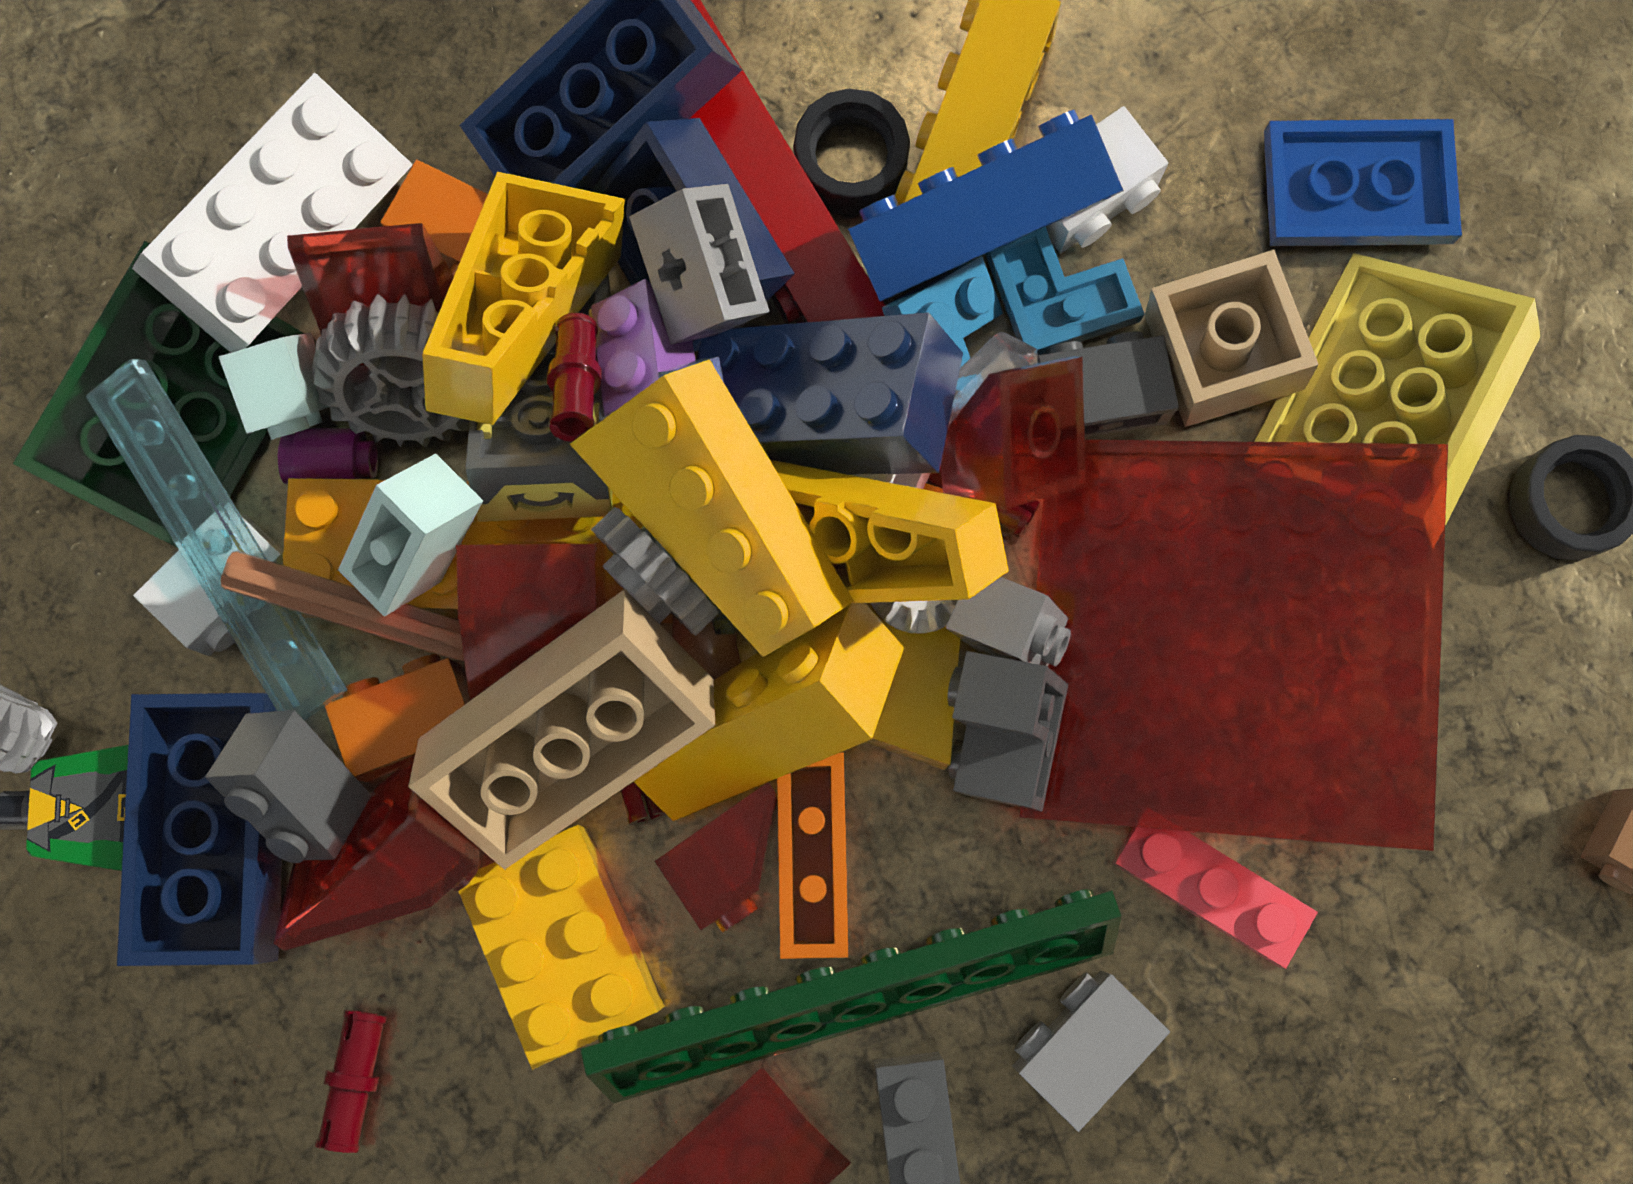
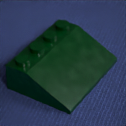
M144 241L13 464L180 549L227 503L268 429L263 428L246 433L219 356L231 352L132 269L140 254L150 244ZM275 316L246 348L278 338L305 333Z

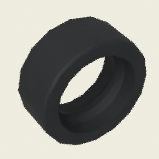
M848 88L827 93L809 105L797 123L793 149L796 159L827 210L833 213L854 216L860 214L859 211L896 194L905 170H907L910 138L904 118L891 102L872 91ZM846 123L866 125L880 133L884 138L888 151L886 164L880 173L869 180L856 183L837 181L825 174L818 166L815 152L817 141L821 135L837 125Z
M1573 435L1563 438L1537 451L1518 468L1510 486L1509 510L1518 532L1534 549L1555 559L1579 561L1620 546L1633 535V458L1621 446L1600 436ZM1568 462L1580 464L1592 470L1604 483L1610 498V515L1607 522L1599 530L1588 534H1577L1564 528L1551 515L1544 498V481L1547 474L1556 466Z

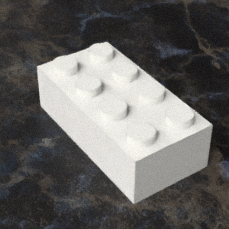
M314 72L145 248L132 269L229 352L232 353L245 349L413 164Z

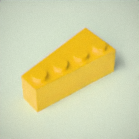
M968 0L960 24V29L968 32L960 55L950 52L944 63L937 88L946 91L938 114L928 111L924 117L915 144L916 148L924 151L916 172L913 173L905 170L895 194L899 205L922 194L918 185L922 180L951 167H954L957 176L960 177L982 166L977 156L978 154L1015 137L1022 111H1020L1024 100L1030 99L1039 76V70L1045 54L1043 51L1048 53L1054 39L1061 1Z
M497 172L422 353L426 411L494 425L556 343L555 327L557 326L558 319L565 314L579 313L621 257L625 199Z
M710 359L663 375L570 443L571 447L762 657L810 631L854 602Z
M770 460L852 597L853 603L968 600L1009 571L996 503Z
M927 483L923 488L924 490L969 498ZM866 603L901 643L904 649L873 738L865 743L945 770L950 766L954 724V719L952 718L954 707L948 705V688L952 673L958 667L960 638L946 629V626L929 633L901 631L885 622L876 613L871 603Z
M851 603L815 628L768 655L762 657L758 652L713 680L715 726L633 782L672 821H675L872 740L904 647L866 603Z

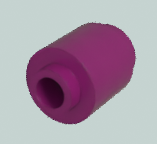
M307 428L280 438L278 446L279 475L284 484H288V478H375L378 470L377 446L374 441H367L364 431L355 433L350 428Z

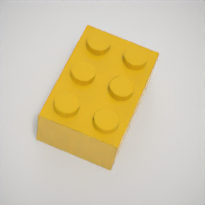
M576 825L554 835L505 870L494 862L454 880L532 1070L598 1040V1036L608 1030L631 1025L657 1013L665 1007L588 827Z

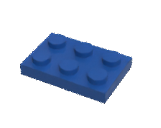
M1453 119L1270 121L1265 128L1264 144L1270 246L1454 244L1462 236Z

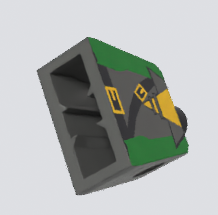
M129 745L35 762L31 768L30 791H3L0 793V829L27 830L26 850L29 856L122 871Z

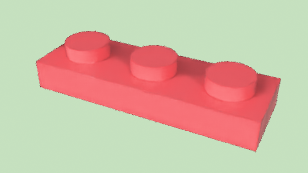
M1150 808L1142 810L1111 863L1279 968H1287L1318 913Z

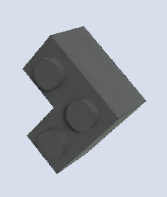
M966 651L963 668L956 667L954 669L948 688V705L954 707L952 718L967 726L964 740L957 739L951 751L948 773L950 778L955 779L953 791L966 796L1042 812L1068 684L1047 666Z

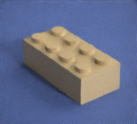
M624 589L418 739L408 787L505 870L715 726L713 678Z

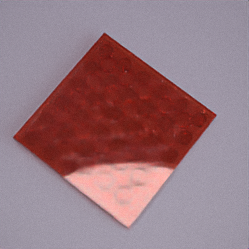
M1048 439L1036 591L1047 595L1068 618L1065 628L1071 630V636L1067 649L1057 666L1048 665L1049 669L1068 684L1043 811L1020 807V818L1433 852L1448 444Z

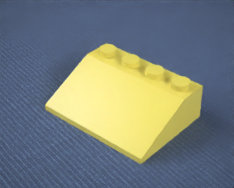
M1353 253L1309 336V341L1319 364L1305 390L1276 399L1244 460L1246 465L1375 532L1433 551L1540 339L1535 298Z

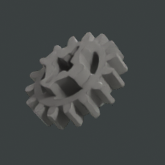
M614 507L591 529L613 554L602 567L659 624L671 613L696 636L719 614L716 607L698 588V585L644 526L640 529L619 508Z

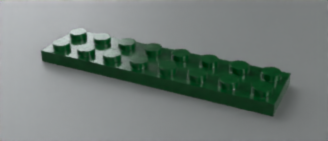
M1090 889L1071 892L1057 899L1054 903L1055 908L1030 915L1027 909L1011 910L994 917L990 921L991 927L965 934L962 928L940 931L925 940L926 946L903 953H900L899 949L895 947L876 950L860 959V966L835 973L832 967L816 968L795 978L796 985L770 992L768 987H753L732 995L729 998V1005L704 1012L701 1006H691L675 1010L664 1017L665 1024L638 1031L636 1026H623L608 1030L598 1036V1044L581 1048L585 1074L613 1104L1112 955L1114 954L1122 915L1113 891L1095 896Z

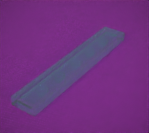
M130 359L87 394L86 398L276 710H295L305 721L346 692L347 688L300 612L237 594L221 587V576L226 561L232 552L239 551L265 560L268 559L146 360Z

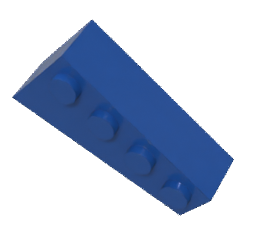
M1075 109L1063 113L1039 125L1038 128L1042 138L1018 149L1014 138L1009 139L978 154L977 156L982 166L958 177L954 167L948 168L919 182L918 185L922 194L899 205L895 195H892L860 210L859 212L864 222L848 230L879 301L895 296L961 266L978 256L1016 241L1037 229L1071 216L1098 201H1104L1123 192V187L1092 114L1079 120Z

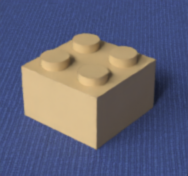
M1275 250L1151 289L1145 319L1152 337L1164 335L1179 406L1178 409L1185 427L1305 390L1319 365Z

